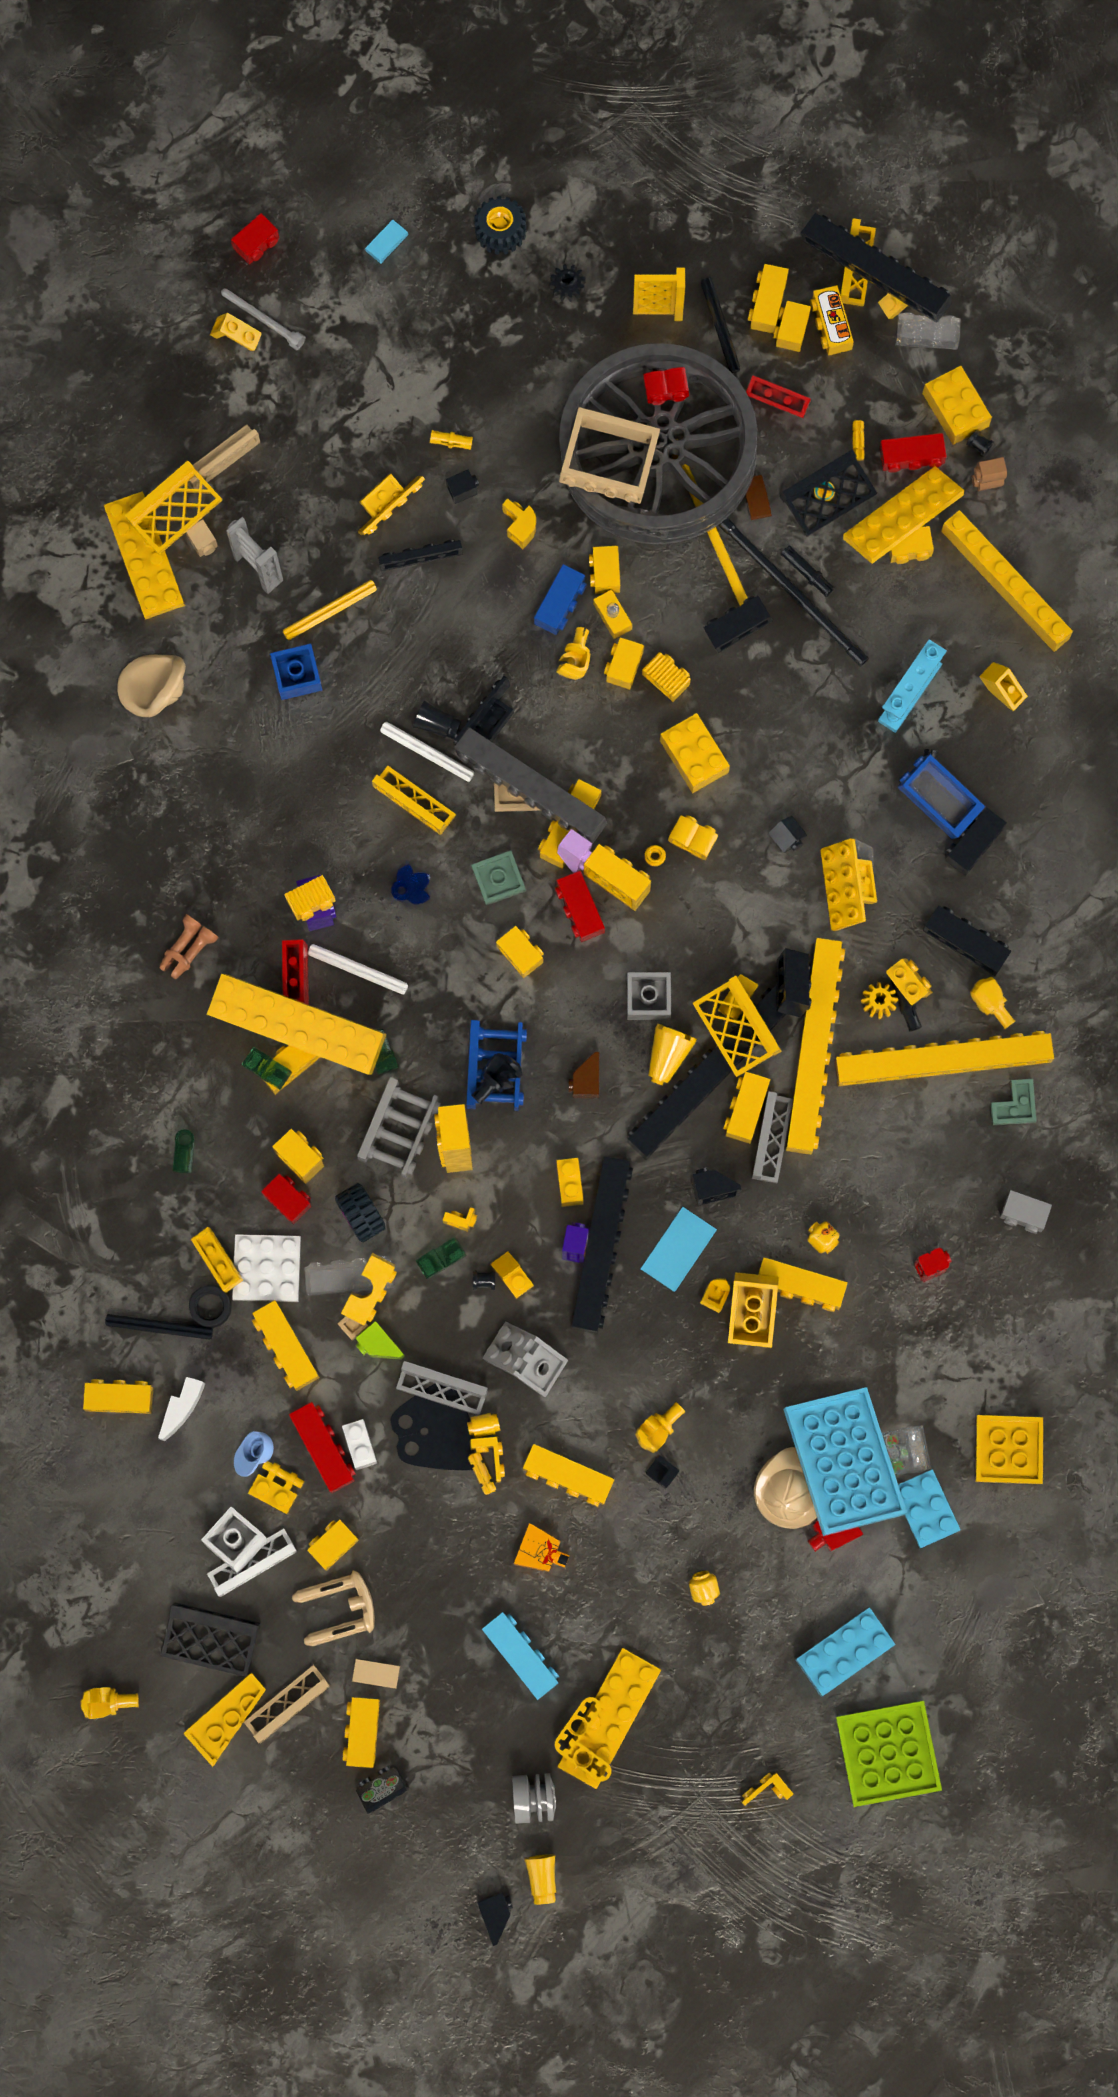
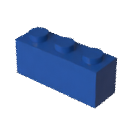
M563 564L534 617V625L555 635L558 634L559 630L563 631L568 622V619H566L568 613H573L578 602L576 598L579 594L582 595L586 589L585 575Z

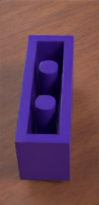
M572 1223V1226L567 1225L562 1249V1260L584 1264L589 1238V1229L585 1228L584 1224Z

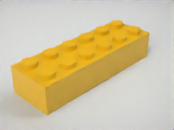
M465 1104L438 1107V1114H434L438 1135L437 1146L442 1167H446L447 1173L473 1170Z

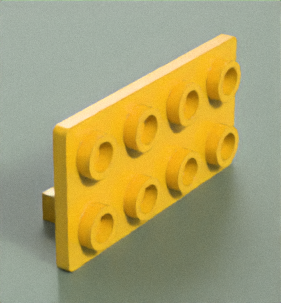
M852 838L822 848L821 858L831 930L837 931L865 922L864 903L873 904L877 902L872 861L857 858L855 839Z

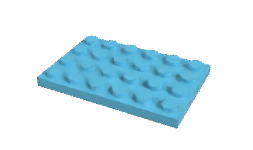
M867 1387L783 1409L823 1536L907 1514Z

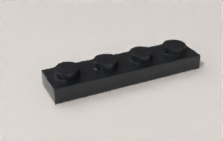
M451 539L445 541L444 544H427L419 549L407 548L400 553L387 552L378 557L382 572L460 556L463 553L461 541Z

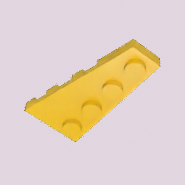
M252 1672L183 1732L212 1767L266 1690Z

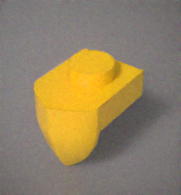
M724 1278L711 1280L700 1303L719 1313L731 1289L729 1282Z

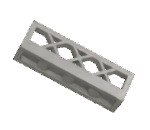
M769 1091L767 1095L752 1179L777 1184L793 1099L777 1096L775 1092ZM776 1101L788 1103L787 1111L780 1116L774 1110ZM779 1121L783 1127V1132L775 1137L770 1129L772 1124ZM782 1136L781 1143H779L777 1139ZM775 1142L779 1148V1153L771 1158L766 1150L769 1144ZM778 1157L777 1164H775L773 1160ZM768 1163H771L775 1168L774 1177L762 1175L763 1167Z
M406 1361L403 1362L402 1372L396 1387L397 1390L474 1415H480L488 1392L487 1387ZM406 1374L414 1376L418 1385L412 1388L402 1386ZM429 1382L435 1383L439 1391L432 1395L427 1394L423 1385ZM420 1387L422 1392L417 1391L415 1389ZM454 1389L460 1398L453 1402L448 1401L444 1392ZM470 1396L479 1397L480 1401L477 1410L468 1407L464 1399Z

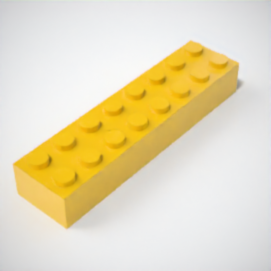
M221 974L207 1012L209 1016L368 1075L373 1073L387 1035L381 1031L227 974Z

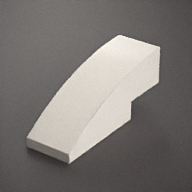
M186 1377L180 1398L171 1396L158 1437L160 1440L166 1441L185 1423L201 1397L205 1386L204 1382Z

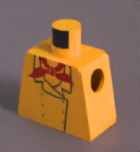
M529 1524L514 1564L549 1572L553 1563L565 1568L570 1555L558 1551L559 1540Z

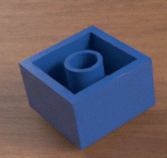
M311 644L270 653L281 700L323 691Z

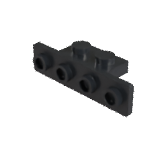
M503 676L501 680L495 682L492 692L488 697L485 696L481 700L480 707L468 717L464 728L457 731L454 736L455 745L468 728H471L492 742L514 714V710L500 701V698L510 687L507 677Z

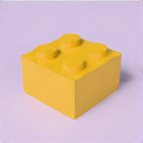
M291 1128L272 1147L282 1161L306 1184L324 1167L322 1162L324 1158L315 1146L311 1148L308 1146L307 1138L299 1130L295 1133Z

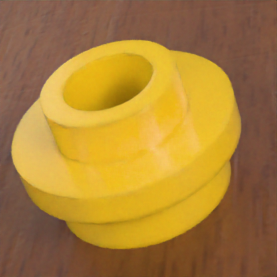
M652 845L646 849L644 858L650 866H660L665 861L666 853L662 847ZM657 853L659 858L656 860L652 859L651 855Z

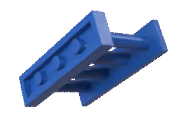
M471 1020L467 1109H476V1103L478 1102L471 1094L477 1090V1082H481L484 1079L482 1077L484 1072L482 1069H478V1061L491 1059L494 1054L501 1053L510 1056L521 1066L522 1042L527 1040V1029H523V1023L518 1022V1031L490 1030L480 1027V1021ZM484 1038L518 1039L517 1052L483 1050V1048H479V1040ZM520 1078L508 1079V1081L515 1082V1094L491 1093L484 1100L485 1102L514 1103V1111H519V1105H523L524 1092H520Z

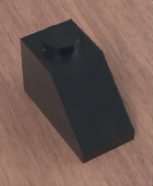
M503 1892L477 1902L493 1946L498 1944L511 1915L510 1909L513 1908L509 1895L504 1896Z

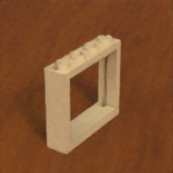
M579 407L559 482L568 484L569 487L575 486L583 488L588 492H598L610 498L617 497L629 503L632 501L641 504L660 429ZM580 426L649 444L639 487L569 468Z

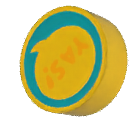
M829 482L828 487L835 489L833 484ZM814 488L815 499L822 501L824 489ZM827 490L825 502H830L835 492Z

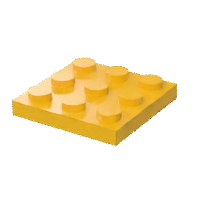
M977 1415L975 1482L1043 1484V1417Z

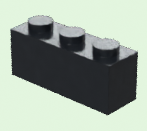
M751 596L745 599L741 606L728 609L725 615L719 619H711L707 622V626L703 628L717 652L720 653L773 622L760 597Z
M988 808L979 813L973 820L974 824L970 829L967 827L959 836L961 840L957 845L952 843L946 851L948 854L946 862L964 876L970 872L1007 824V822Z
M785 948L778 957L777 1012L801 1018L805 1011L810 1009L812 999L809 998L811 981L809 980L811 970L809 954Z

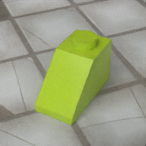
M376 1321L356 1337L358 1344L355 1346L363 1355L367 1353L370 1357L399 1360L405 1357Z

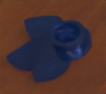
M410 864L403 866L397 872V881L391 887L392 896L398 901L408 900L412 904L427 902L430 896L424 890L429 884L430 875L427 873H413ZM400 888L406 889V892L404 894H399L398 890Z

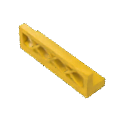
M853 218L850 234L853 236L859 235V232L871 234L870 240L866 244L872 247L876 228L860 226L861 219ZM845 267L840 295L842 303L864 306L868 281L862 278L857 282L852 276L853 272ZM857 288L861 293V300L849 298L850 291Z
M389 766L385 768L380 776L376 775L372 780V785L375 789L439 835L444 832L456 816L450 809ZM388 773L396 778L397 785H391L384 780ZM400 788H411L414 797L409 798L400 791ZM417 800H428L431 809H424L417 804ZM443 811L449 816L443 822L434 816V812Z

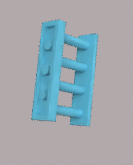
M930 639L927 641L882 708L885 711L879 718V723L893 732H897L941 668L942 663L940 661L947 650Z

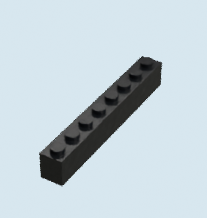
M815 213L801 231L803 242L936 323L939 322L952 304L951 295L944 287L938 288L929 278L925 276L920 277L911 267L902 266L893 256L887 257L878 247L869 246L860 236L851 235L845 227L841 225L836 226L825 215L820 216Z
M604 1156L573 1317V1330L598 1334V1329H603L605 1316H601L603 1307L607 1308L609 1295H606L605 1292L607 1286L611 1287L613 1274L609 1273L610 1265H615L617 1252H613L614 1244H619L621 1231H617L618 1223H623L625 1210H622L621 1207L623 1201L627 1202L629 1189L625 1188L627 1180L631 1181L633 1168L629 1167L630 1161Z

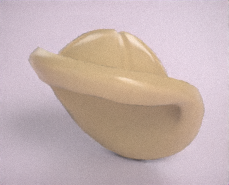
M154 654L141 656L130 662L122 670L118 678L117 692L122 705L136 716L150 718L156 716L166 706L176 702L183 693V676L186 667L184 660L179 656Z
M789 1447L780 1451L765 1463L757 1475L754 1485L756 1506L768 1521L779 1527L796 1529L810 1525L818 1518L796 1448Z

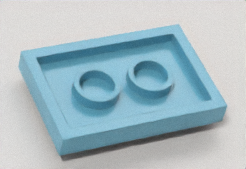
M933 1469L898 1485L907 1514L904 1516L919 1548H923L960 1531V1527Z

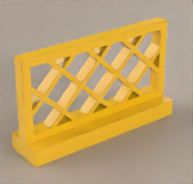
M677 268L676 275H634L633 314H674V321H683L685 268Z
M186 461L125 514V517L160 555L222 501V498L195 470L194 466L189 461ZM195 476L200 481L199 489H188V481ZM176 492H184L183 503L172 502V495ZM187 493H199L198 504L187 503ZM202 493L212 494L215 500L210 504H201ZM168 506V517L156 516L157 508ZM172 506L183 507L182 517H171ZM186 507H198L197 515L194 518H186ZM145 519L152 520V530H143L139 524ZM156 520H167V531H155ZM170 521H182V528L178 532L170 531ZM155 534L166 535V542L160 547L154 543Z
M737 976L732 977L722 986L693 1002L694 1007L736 1077L771 1056L782 1052ZM727 988L733 994L730 1003L719 1001L720 993ZM735 999L739 1005L733 1004ZM705 1001L715 1002L712 1014L704 1013L699 1005ZM718 1003L729 1006L727 1018L715 1015ZM732 1007L742 1009L743 1016L741 1021L730 1019ZM706 1016L711 1017L710 1023L707 1020ZM714 1018L726 1021L723 1033L713 1030ZM729 1022L740 1024L738 1036L726 1034ZM743 1025L753 1028L754 1035L752 1040L741 1037ZM716 1034L722 1035L721 1041ZM725 1036L737 1039L734 1051L723 1047ZM756 1036H758L761 1042L755 1041ZM740 1040L751 1043L748 1055L737 1052ZM754 1044L764 1046L767 1051L760 1058L751 1056ZM728 1053L733 1054L732 1059L729 1057ZM736 1055L747 1057L746 1066L740 1070H737L734 1065Z

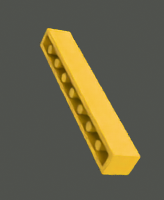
M960 510L944 522L941 532L1053 652L1070 639L1073 633L1072 629Z

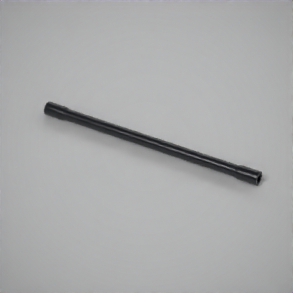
M728 517L718 525L860 667L868 661L869 657L857 645L853 644L754 546Z

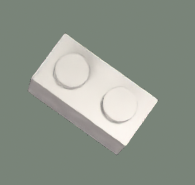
M364 1420L343 1425L342 1428L355 1469L359 1470L378 1464Z

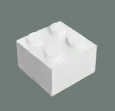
M232 1507L225 1512L201 1539L206 1547L238 1574L268 1541L262 1532Z

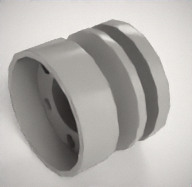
M545 1773V1784H540L539 1774H536L534 1785L529 1784L527 1775L512 1776L515 1824L530 1823L531 1812H536L538 1821L542 1822V1811H547L548 1821H554L553 1817L556 1809L555 1785L552 1782L550 1773Z

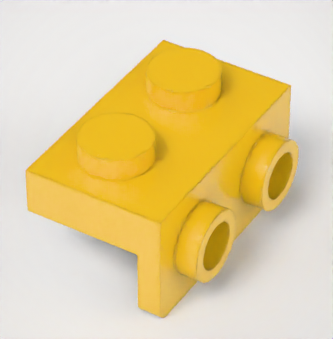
M901 959L889 968L886 973L907 1001L914 1005L921 998H927L933 993L930 989L932 985L926 977L921 978L917 972L919 968L912 960Z

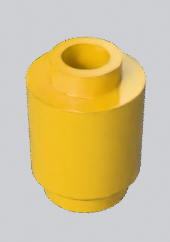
M497 1413L470 1417L471 1422H467L469 1434L474 1435L475 1439L494 1435L495 1432L500 1431Z

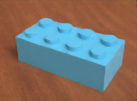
M869 1607L795 1660L822 1697L896 1644Z

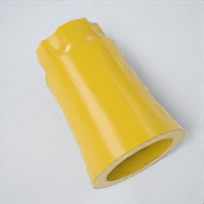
M544 1854L524 1858L534 1904L554 1903L556 1893L555 1855Z

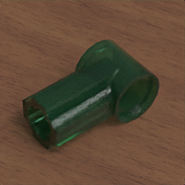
M387 1038L384 1040L375 1065L378 1075L399 1068Z
M180 1130L175 1135L173 1172L192 1173L196 1138L189 1130ZM186 1134L190 1135L191 1142L185 1146L181 1145L180 1138Z

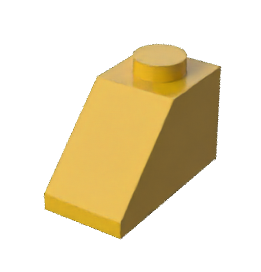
M993 662L979 676L987 689L1012 711L1028 697L1008 667Z

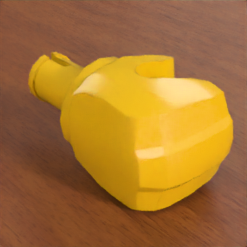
M584 627L576 628L573 643L566 645V653L559 659V661L568 662L560 665L556 670L563 677L577 680L583 678L587 672L590 650L585 644L589 630L585 629V632H583Z
M993 977L978 980L970 991L971 998L978 1005L977 1008L986 1015L994 1014L1004 1029H1006L1015 1020L1004 1007L1007 999L1003 996L1001 987Z
M675 1402L663 1415L655 1413L648 1417L636 1430L635 1436L638 1439V1444L644 1450H648L651 1453L657 1452L665 1443L668 1435L674 1432L672 1424L685 1413L684 1409Z
M92 1688L83 1692L80 1707L85 1718L96 1719L110 1714L116 1715L119 1708L139 1707L138 1693L118 1695L115 1688Z

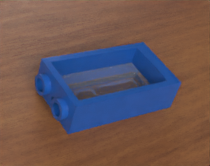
M931 754L924 757L921 755L913 764L915 768L911 772L907 771L899 779L901 783L897 788L951 839L958 838L985 806Z

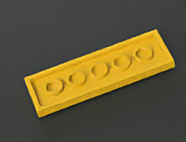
M934 466L844 533L843 540L873 564L964 495V489Z
M142 491L105 504L104 508L146 620L185 605L165 551L159 555L125 517V514L145 498ZM145 519L139 526L143 530H152V520ZM155 534L154 543L160 547L162 546L160 536Z
M622 1648L595 1697L600 1702L601 1710L579 1743L610 1765L661 1669ZM594 1701L584 1717L588 1723L591 1718L587 1717L591 1711L594 1713L597 1711ZM582 1721L581 1725L579 1726V1728H578V1730H577L576 1733H579V1732H582V1731H583V1729H584V1723H583V1721ZM578 1736L573 1737L574 1741L578 1739ZM581 1751L577 1754L576 1759L579 1764L585 1765L589 1762L590 1756L587 1752ZM564 1756L562 1757L558 1768L597 1789L601 1781L595 1780ZM594 1757L591 1765L586 1769L591 1772V1769L594 1768L597 1770L596 1776L600 1778V1776L605 1775L607 1767L605 1765L602 1767L597 1766L595 1763L598 1759Z

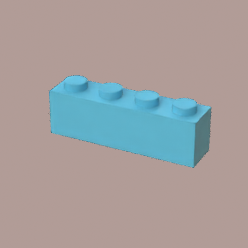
M502 1612L482 1630L536 1699L539 1700L558 1684L556 1679L559 1676L551 1666L548 1669L542 1662L545 1658L538 1649L534 1651L528 1645L531 1640L524 1631L519 1633L514 1626L517 1625V1622L510 1614L505 1616Z

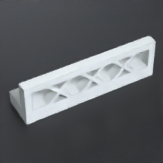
M285 1529L267 1538L268 1541L265 1545L271 1542L270 1547L263 1546L261 1548L269 1550L267 1558L260 1562L252 1558L249 1561L248 1569L238 1574L232 1568L231 1571L227 1570L226 1568L229 1566L224 1563L207 1573L219 1597L224 1596L295 1554L297 1550ZM283 1535L288 1545L280 1550L272 1549L274 1540ZM221 1571L230 1573L228 1581L221 1585L217 1583L214 1575Z

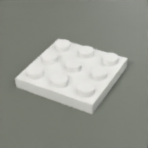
M235 1235L234 1266L243 1281L233 1287L232 1300L299 1302L301 1236Z

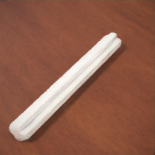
M384 722L382 725L381 733L468 782L473 778L474 771L388 722Z
M312 944L308 950L309 956L400 994H405L408 988L406 982L315 944Z

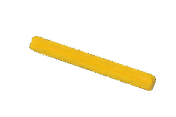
M372 580L365 582L283 629L284 636L287 640H291L377 590L376 585Z

